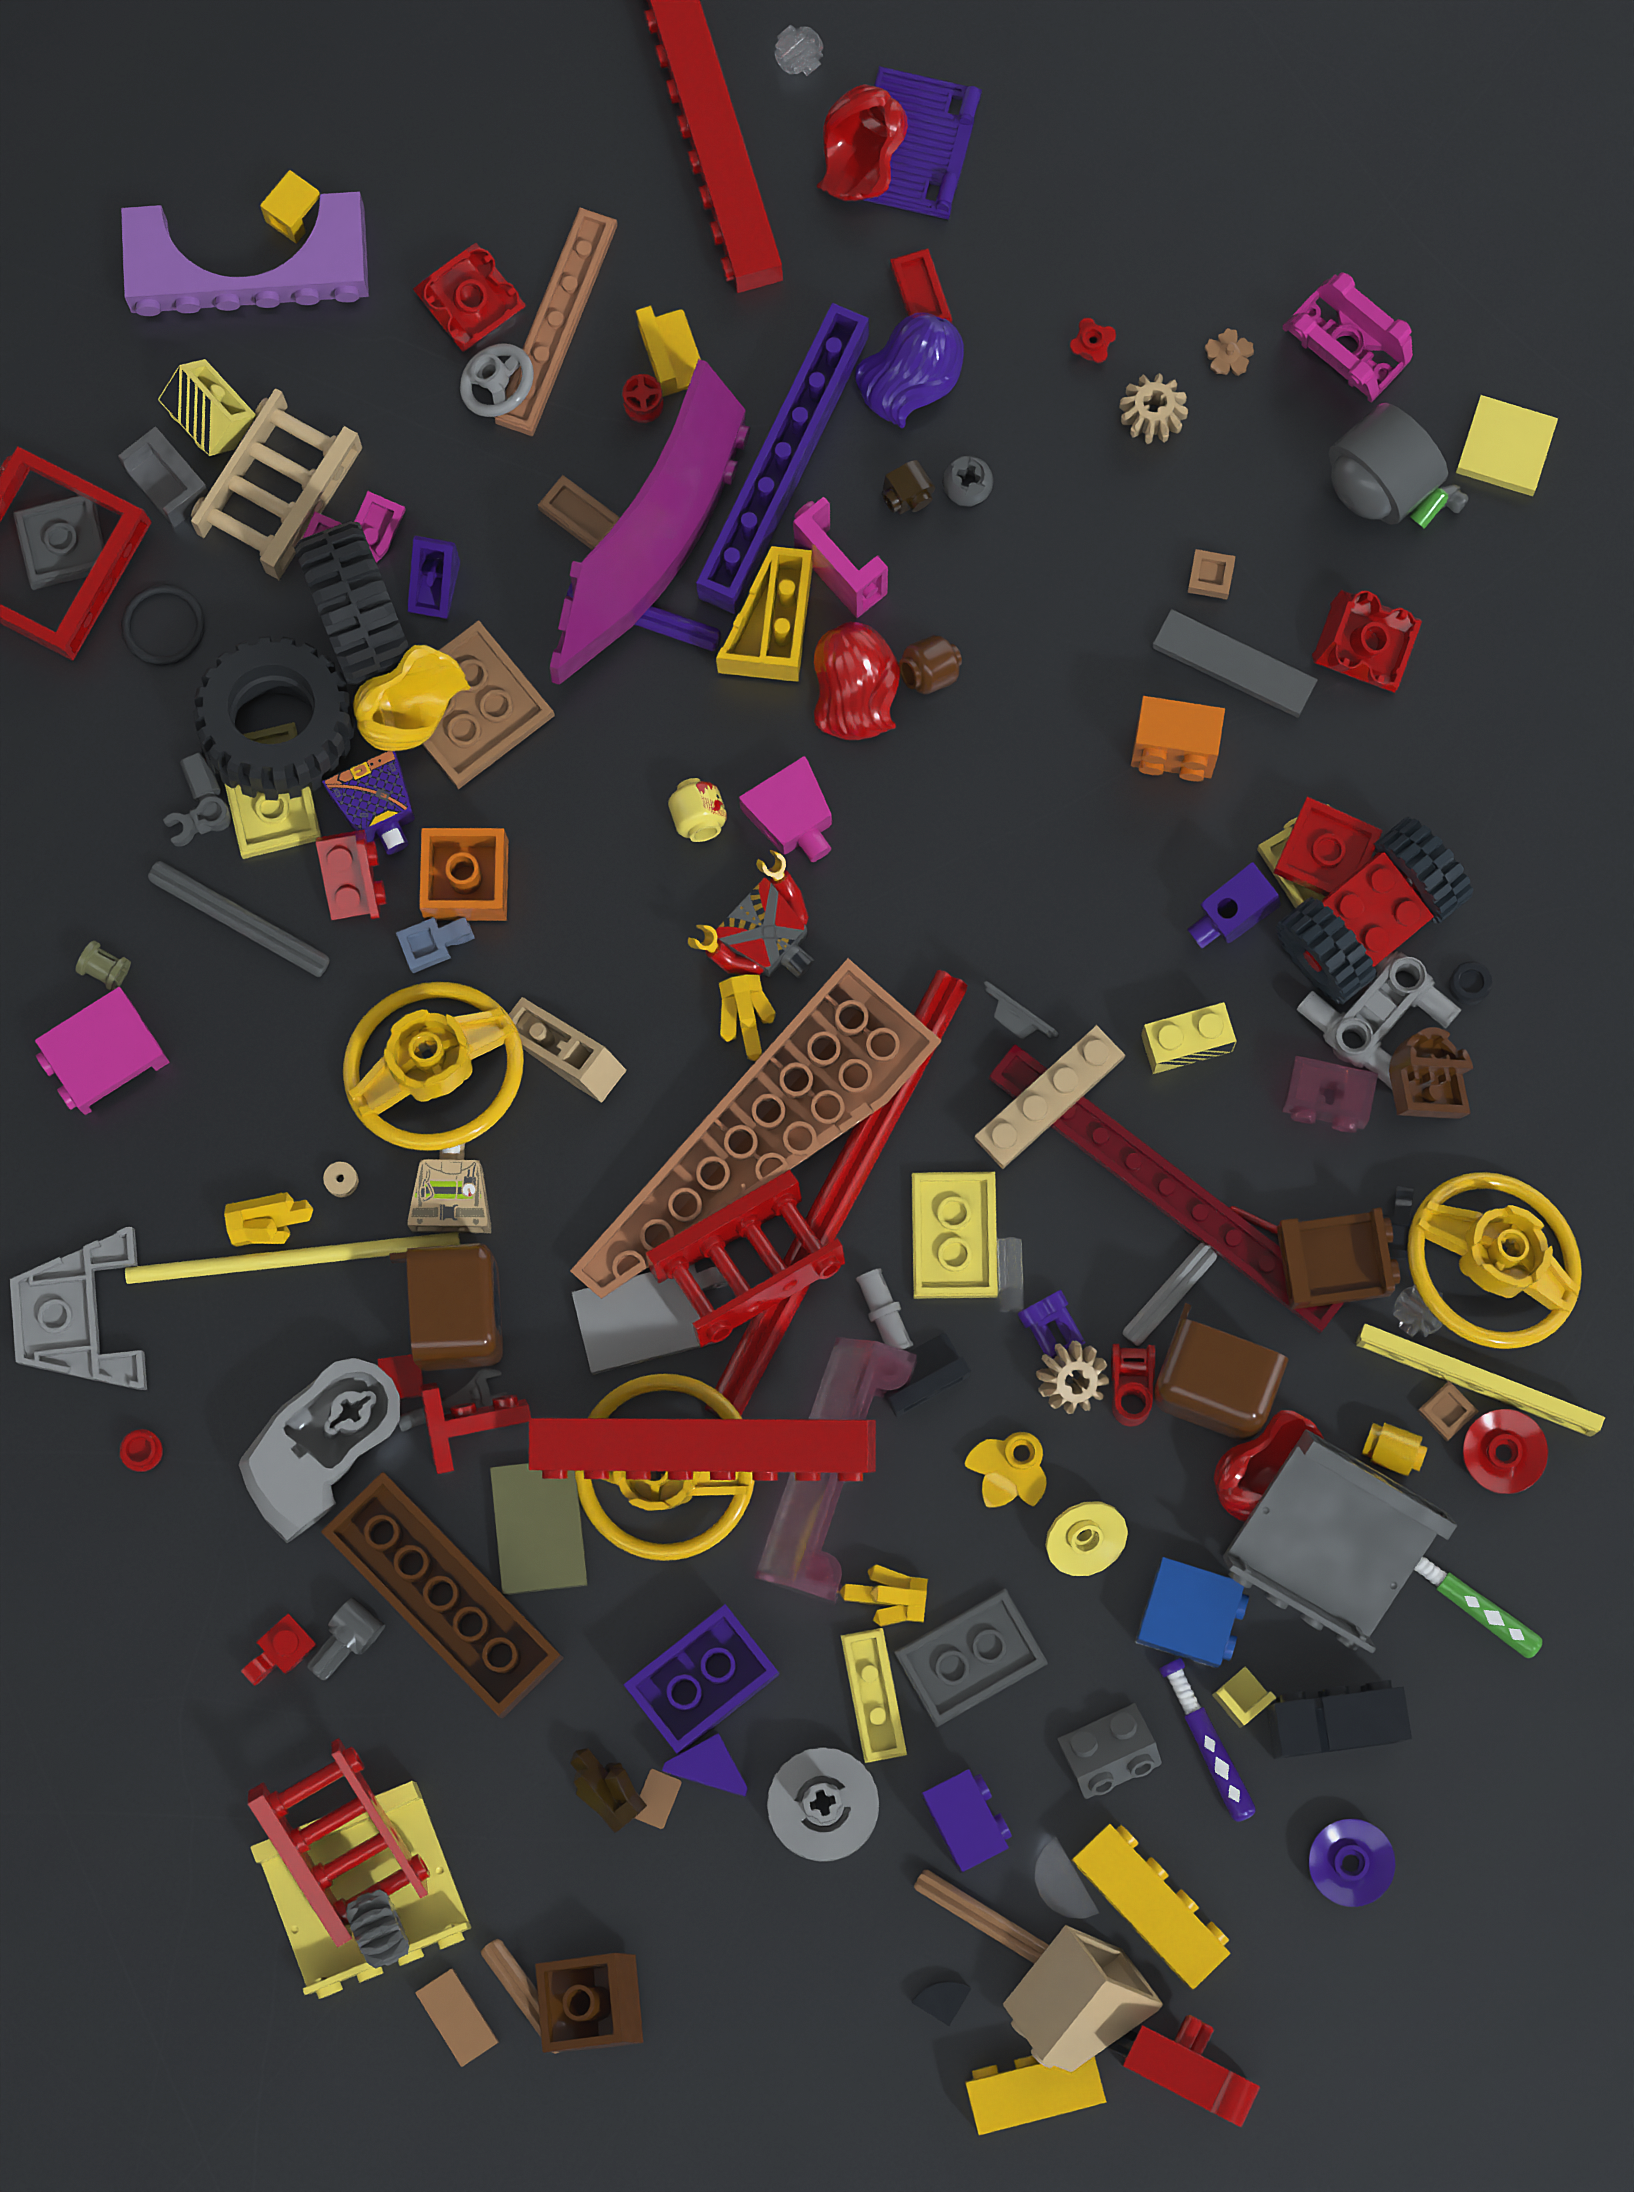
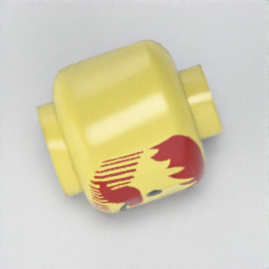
M690 778L679 783L677 790L668 800V806L678 834L685 838H690L693 842H703L716 837L721 832V827L727 819L726 810L717 786L710 782L700 781L698 778Z

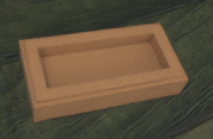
M564 475L561 476L538 504V509L592 550L620 519L619 516Z
M453 1968L415 1992L461 2067L499 2043Z

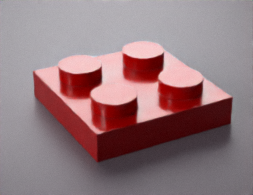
M1307 796L1273 873L1326 897L1371 859L1376 847L1374 843L1380 838L1383 830Z

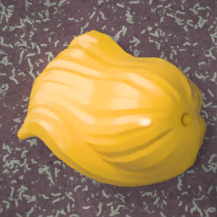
M414 645L404 654L397 668L392 672L369 679L360 686L353 701L357 728L368 743L380 750L402 751L417 747L428 740L434 733L451 698L456 693L469 690L471 687L465 679L466 676L454 658L428 645Z

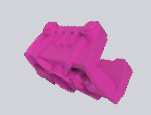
M1341 272L1338 276L1335 274L1325 280L1315 293L1283 324L1284 331L1291 332L1302 342L1301 345L1305 349L1309 347L1348 380L1349 386H1355L1364 393L1371 403L1405 368L1413 356L1412 339L1410 336L1412 331L1409 324L1400 319L1394 321L1355 288L1353 278L1344 272ZM1319 297L1337 311L1339 324L1333 319L1326 322L1320 317L1321 309L1315 303ZM1340 336H1350L1355 339L1358 348L1351 353L1337 339ZM1371 351H1385L1399 364L1395 368L1387 363L1377 364L1372 360L1374 354Z

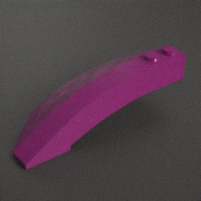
M698 359L671 435L639 493L610 532L581 563L572 562L570 576L573 598L566 596L564 599L558 627L563 632L557 648L553 651L550 664L552 683L560 685L629 630L660 597L682 568L704 533L721 498L725 484L732 485L738 468V461H734L738 449H745L751 427L745 425L744 407L704 360Z

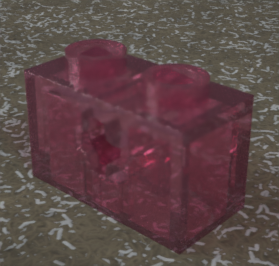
M1296 1056L1291 1066L1282 1112L1290 1113L1292 1120L1301 1123L1314 1124L1317 1119L1331 1122L1333 1129L1342 1132L1355 1133L1357 1128L1364 1130L1370 1117L1378 1073ZM1326 1089L1333 1090L1335 1100L1332 1105L1325 1103L1326 1098L1323 1094Z

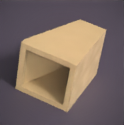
M1065 1925L1006 1999L1003 2006L1013 2019L1011 2022L1012 2027L1028 2040L1033 2047L1031 2054L1040 2064L1047 2068L1056 2066L1072 2072L1158 2012L1163 2003L1123 1949Z

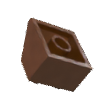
M610 1953L535 1964L543 2053L643 2043L635 1954Z

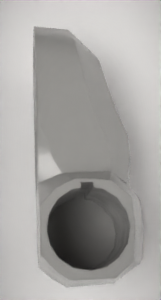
M357 1358L334 1362L322 1371L310 1385L280 1407L241 1457L239 1467L248 1493L265 1521L286 1543L296 1538L335 1507L336 1502L333 1498L331 1486L337 1483L349 1471L357 1457L391 1436L400 1421V1395L392 1378L376 1364Z

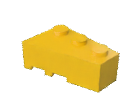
M771 546L749 590L750 594L740 614L738 613L724 646L721 647L716 657L718 673L799 681L813 568L812 550Z

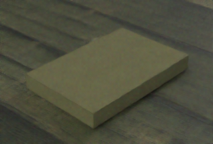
M529 1463L491 1467L502 1594L511 1595L588 1586L575 1471H568V1479H542V1470H529Z

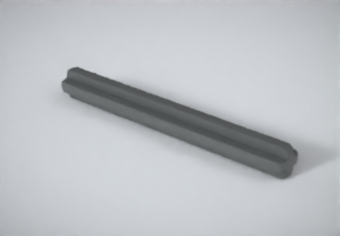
M157 861L150 870L148 878L153 884L311 974L320 977L327 969L330 962L327 955L164 862Z

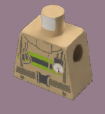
M465 1143L440 1150L439 1160L424 1159L420 1161L408 1216V1227L412 1232L491 1233L483 1168L478 1160H464Z

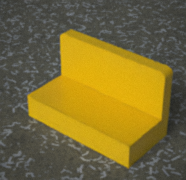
M651 306L636 310L638 328L654 374L660 383L663 393L662 397L688 389L700 356L684 311L679 309L655 317Z

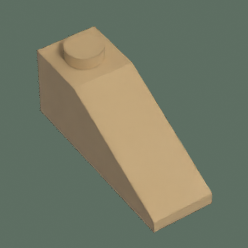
M522 997L509 1013L518 1030L522 1048L601 1103L626 1072L621 1063L603 1045Z

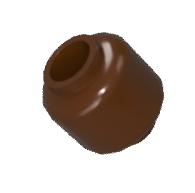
M933 635L912 643L904 649L902 659L899 662L900 675L908 688L914 689L921 694H930L956 682L959 675V666L962 664V657L959 649L954 644H950L942 636Z

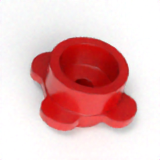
M1091 318L1082 319L1079 322L1080 331L1077 337L1071 340L1070 349L1074 354H1080L1086 360L1101 363L1107 359L1108 346L1111 342L1115 341L1116 331L1111 326L1102 327L1095 324ZM1094 337L1097 339V342L1091 343L1089 339Z

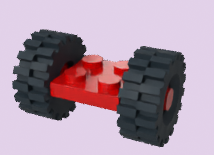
M1410 817L1404 818L1374 843L1376 846L1373 853L1374 857L1321 901L1318 899L1314 900L1313 897L1307 898L1275 926V929L1278 931L1277 936L1283 942L1282 946L1285 951L1289 952L1292 956L1290 958L1294 964L1302 969L1301 972L1306 978L1309 977L1312 980L1313 985L1318 990L1321 989L1327 998H1332L1337 1004H1344L1376 977L1375 966L1427 922L1441 923L1473 896V887L1469 885L1471 881L1462 872L1464 868L1461 863L1456 862L1453 858V852L1444 847L1443 841L1437 835H1432L1431 829L1426 825L1422 826L1415 818L1413 820Z

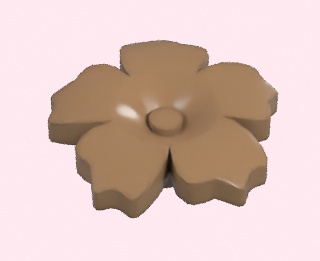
M1227 328L1224 333L1219 334L1218 341L1209 339L1205 345L1207 358L1213 360L1210 369L1215 374L1227 375L1229 370H1231L1233 374L1239 376L1246 372L1249 364L1247 358L1254 354L1253 343L1248 342L1245 338H1241L1237 342V330Z

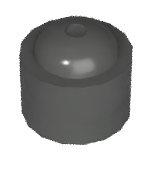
M1388 403L1378 404L1331 446L1328 454L1332 466V483L1335 492L1344 505L1361 517L1378 519L1390 525L1398 524L1445 482L1448 476L1446 461L1428 433L1411 416L1400 408Z

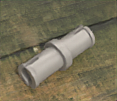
M881 1268L857 1277L856 1281L859 1283L871 1311L868 1314L870 1322L875 1321L886 1346L888 1356L912 1347L913 1343L910 1341L898 1313L901 1310L900 1304L893 1301Z

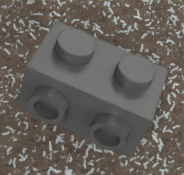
M1135 1703L1057 1738L1084 1799L1106 1794L1116 1785L1134 1777H1143L1162 1764L1156 1742Z

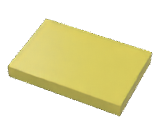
M295 722L242 735L258 743L277 744L293 739L298 735ZM225 784L240 853L243 859L315 842L317 837H322L309 786L301 789V797L290 799L289 793L278 794V801L265 800L264 793L257 792L255 798L243 795L239 784L233 789Z
M995 1172L912 1173L914 1299L997 1298Z

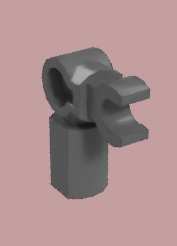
M196 753L182 759L180 762L194 801L200 802L199 805L191 808L190 813L186 815L172 813L163 819L168 827L176 824L183 825L182 833L171 838L175 846L188 844L193 839L194 834L198 832L202 835L209 831H222L232 822L231 809L223 800L218 798L217 795L221 792L213 771L207 764L206 756L202 753Z

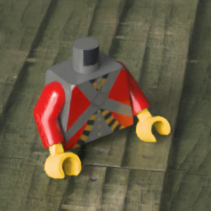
M770 850L771 854L775 857V864L772 868L767 869L765 863L760 859L756 863L757 868L761 872L771 876L770 881L764 877L716 930L708 925H696L704 932L705 939L700 943L695 938L689 937L688 944L694 949L706 950V955L729 974H762L769 978L781 965H784L797 978H801L815 961L799 947L808 936L806 925L809 917L802 892L789 872L785 870V858L780 853Z

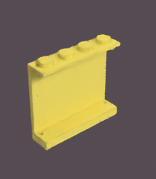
M413 1781L375 1796L412 1857L419 1854L431 1875L426 1879L428 1895L421 1899L411 1883L389 1895L409 1941L408 1954L399 1958L398 1963L400 1966L424 1957L422 1948L438 1942L441 1950L465 1940L462 1932L471 1929L417 1782ZM366 1811L310 1844L311 1849L307 1853L315 1865L320 1862L325 1865L378 1834L379 1831ZM315 1821L302 1825L300 1828L303 1829ZM270 1839L250 1847L256 1863L262 1864L307 1986L303 1988L305 1995L316 1992L318 1999L343 1990L341 1981L357 1975L360 1983L384 1973L382 1967L375 1969L366 1962L355 1941L353 1932L352 1939L337 1948ZM388 1847L332 1880L333 1885L329 1888L337 1901L341 1898L348 1900L401 1869V1866Z

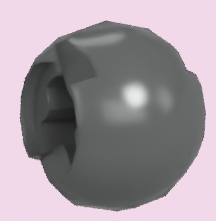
M967 455L953 460L944 471L942 480L947 496L959 506L969 507L983 502L992 491L994 482L992 471L988 465L977 456ZM967 475L973 476L974 483L971 482L969 487L961 485L962 480H965Z

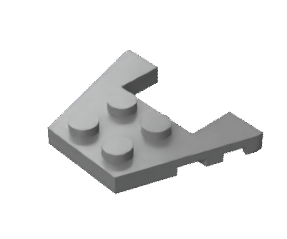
M125 1227L110 1237L101 1241L96 1240L83 1246V1249L63 1258L58 1257L10 1279L16 1363L127 1388L147 1390L145 1353L142 1350L100 1355L94 1272L138 1266L135 1229L133 1227Z

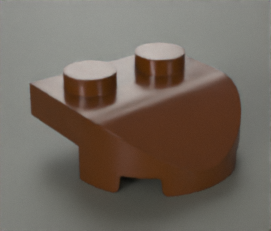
M1436 1027L1423 1029L1408 1037L1395 1050L1390 1060L1389 1076L1397 1115L1460 1119L1471 1114L1463 1074L1474 1068L1468 1052L1465 1049L1457 1050L1453 1043L1447 1039L1451 1035L1448 1031Z

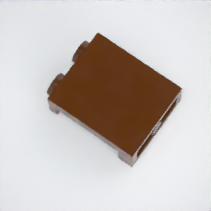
M1381 1207L1372 1208L1367 1213L1298 1222V1218L1281 1220L1277 1226L1290 1310L1388 1297L1395 1291V1284L1400 1283L1398 1261L1396 1258L1390 1259L1388 1243L1393 1242L1392 1224L1389 1217L1383 1218Z

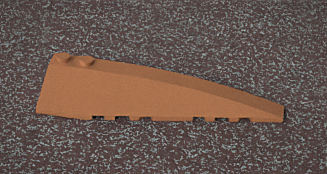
M848 958L570 1272L601 1299L649 1267L646 1252L786 1171L791 1170L886 1105L942 1040Z

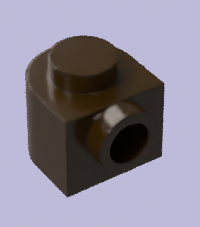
M913 460L885 475L882 497L887 507L893 513L898 511L899 515L909 509L912 512H917L933 500L931 494L934 492L935 486L919 461Z

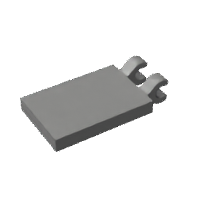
M695 1264L691 1265L688 1269L702 1291L728 1285L716 1266L699 1273L696 1272ZM651 1272L637 1275L602 1299L590 1288L572 1292L592 1375L701 1348L697 1342L692 1324L700 1319L675 1279L668 1278L659 1284Z

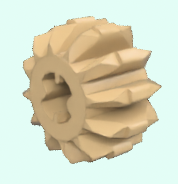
M1160 373L1155 376L1154 382L1151 383L1143 374L1139 378V386L1129 384L1126 387V395L1128 397H1123L1120 400L1119 408L1124 411L1121 416L1122 424L1132 425L1130 431L1132 438L1138 436L1141 432L1145 433V442L1147 444L1152 442L1153 435L1156 434L1164 443L1169 438V431L1178 434L1182 428L1180 420L1186 419L1188 409L1183 406L1187 398L1185 392H1175L1177 389L1175 379L1166 385L1162 384L1163 377ZM1150 405L1159 406L1158 411H1149Z
M1078 1341L1071 1342L1068 1352L1060 1343L1056 1344L1055 1352L1057 1356L1054 1359L1047 1354L1042 1355V1360L1049 1366L1048 1369L1036 1371V1376L1044 1381L1038 1388L1040 1394L1043 1397L1050 1396L1048 1403L1054 1409L1063 1405L1064 1410L1068 1414L1074 1413L1077 1403L1085 1411H1090L1091 1404L1088 1399L1093 1396L1097 1400H1102L1104 1396L1097 1389V1386L1109 1384V1378L1101 1373L1107 1367L1103 1358H1096L1097 1351L1092 1346L1082 1350L1081 1344ZM1076 1370L1080 1374L1078 1380L1072 1378L1074 1383L1068 1384L1065 1381L1066 1376L1069 1374L1073 1377L1072 1371Z

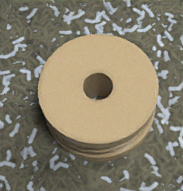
M335 1162L328 1166L324 1172V1184L334 1196L347 1197L358 1187V1175L354 1168L346 1162ZM340 1177H344L342 1182H338Z

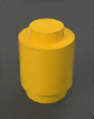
M1373 1423L1362 1455L1371 1458L1370 1462L1409 1476L1411 1469L1420 1471L1428 1447L1420 1445L1423 1438L1420 1435L1384 1423L1383 1426Z

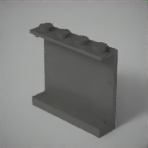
M1305 1429L1223 1555V1559L1230 1570L1228 1575L1240 1585L1246 1588H1251L1253 1584L1266 1591L1264 1596L1276 1606L1286 1609L1290 1605L1302 1612L1300 1617L1312 1627L1322 1630L1326 1626L1337 1633L1335 1636L1337 1640L1348 1648L1357 1651L1359 1647H1362L1373 1654L1376 1647L1369 1638L1436 1535L1438 1534L1448 1540L1457 1525L1444 1510Z

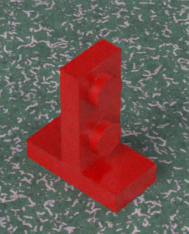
M437 1383L420 1385L433 1462L437 1474L454 1471L449 1437L529 1422V1418H531L529 1404L525 1399L518 1400L517 1395L496 1397L492 1399L493 1405L476 1408L475 1403L455 1405L450 1408V1414H444Z

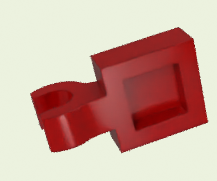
M288 1613L256 1642L265 1652L253 1659L241 1672L256 1686L277 1666L287 1675L318 1646Z

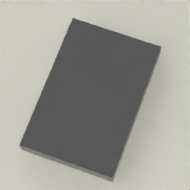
M1006 1589L894 1652L936 1728L1048 1664Z

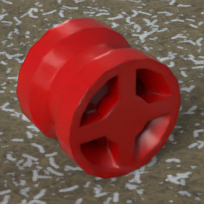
M638 374L628 379L623 386L622 397L626 414L638 423L652 422L663 411L662 389L660 383L654 377L648 374Z

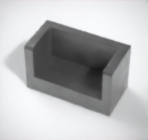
M156 426L118 456L125 471L174 528L188 518L196 502L201 497L206 498L209 493L204 482Z

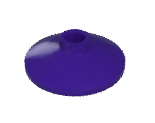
M1343 1819L1326 1826L1314 1839L1308 1858L1310 1876L1319 1892L1330 1901L1347 1907L1364 1906L1380 1898L1392 1883L1396 1866L1392 1845L1385 1834L1371 1823L1358 1819ZM1348 1854L1355 1856L1358 1861L1357 1868L1352 1872L1345 1870L1342 1865L1343 1858Z

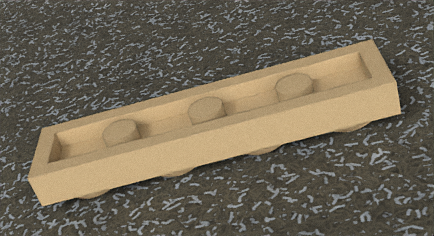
M1096 1025L976 1134L974 1139L1004 1169L1125 1058V1054Z

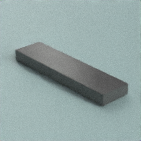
M1172 609L1152 647L1299 718L1318 680Z

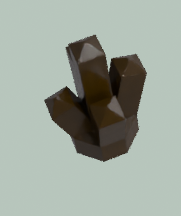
M588 1748L574 1752L570 1764L577 1771L573 1780L577 1787L576 1795L596 1811L614 1833L623 1828L647 1807V1804L635 1791L621 1763H608L604 1768Z

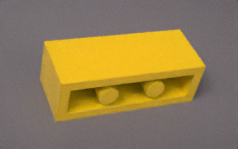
M1030 2055L1015 2059L1014 2069L998 2072L996 2064L971 2071L973 2079L965 2081L978 2135L1107 2103L1095 2056L1074 2071L1069 2072L1056 2066L1047 2068Z

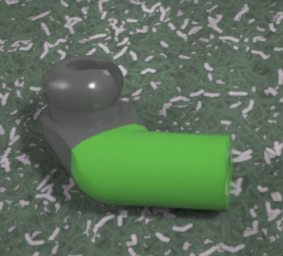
M1454 484L1439 487L1423 500L1409 517L1425 529L1440 509L1446 506L1451 511L1459 513L1467 504L1468 496L1460 491L1461 487Z

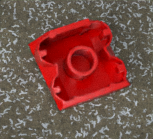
M477 243L462 251L413 288L418 297L462 352L526 306L514 286L508 283L497 270L495 260L489 251L480 248Z
M1341 590L1330 603L1331 609L1316 650L1312 653L1314 663L1395 693L1401 682L1422 623L1421 619L1413 617L1411 612L1403 608L1391 609L1381 605L1377 595L1367 590L1356 594Z

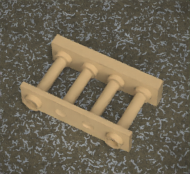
M275 388L269 399L264 398L259 403L255 411L257 415L255 421L206 498L201 497L194 505L191 513V523L197 535L205 538L212 525L259 550L260 561L265 573L280 580L296 554L294 547L303 538L314 511L319 514L323 512L362 450V445L358 433L345 426L338 436L333 435L329 437L285 413L288 406L284 395ZM275 426L323 451L324 458L318 468L308 470L264 446ZM254 459L302 484L303 491L296 503L292 501L288 504L243 479ZM233 492L281 518L282 525L275 536L270 535L267 537L222 512Z

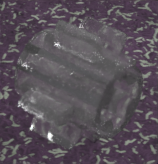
M790 25L777 36L779 42L775 44L777 48L775 57L778 64L787 73H796L798 75L803 71L808 76L821 65L819 59L823 56L821 53L823 43L819 35L810 27L800 26L796 30Z
M1415 1284L1413 1287L1403 1290L1397 1297L1395 1302L1396 1311L1393 1315L1401 1320L1399 1328L1413 1337L1418 1332L1422 1336L1427 1337L1428 1334L1435 1333L1442 1327L1443 1324L1423 1302ZM1437 1290L1438 1294L1442 1297L1443 1294Z

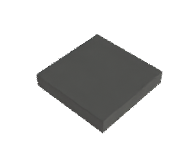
M77 495L13 511L30 586L33 590L88 576L105 546L95 502Z

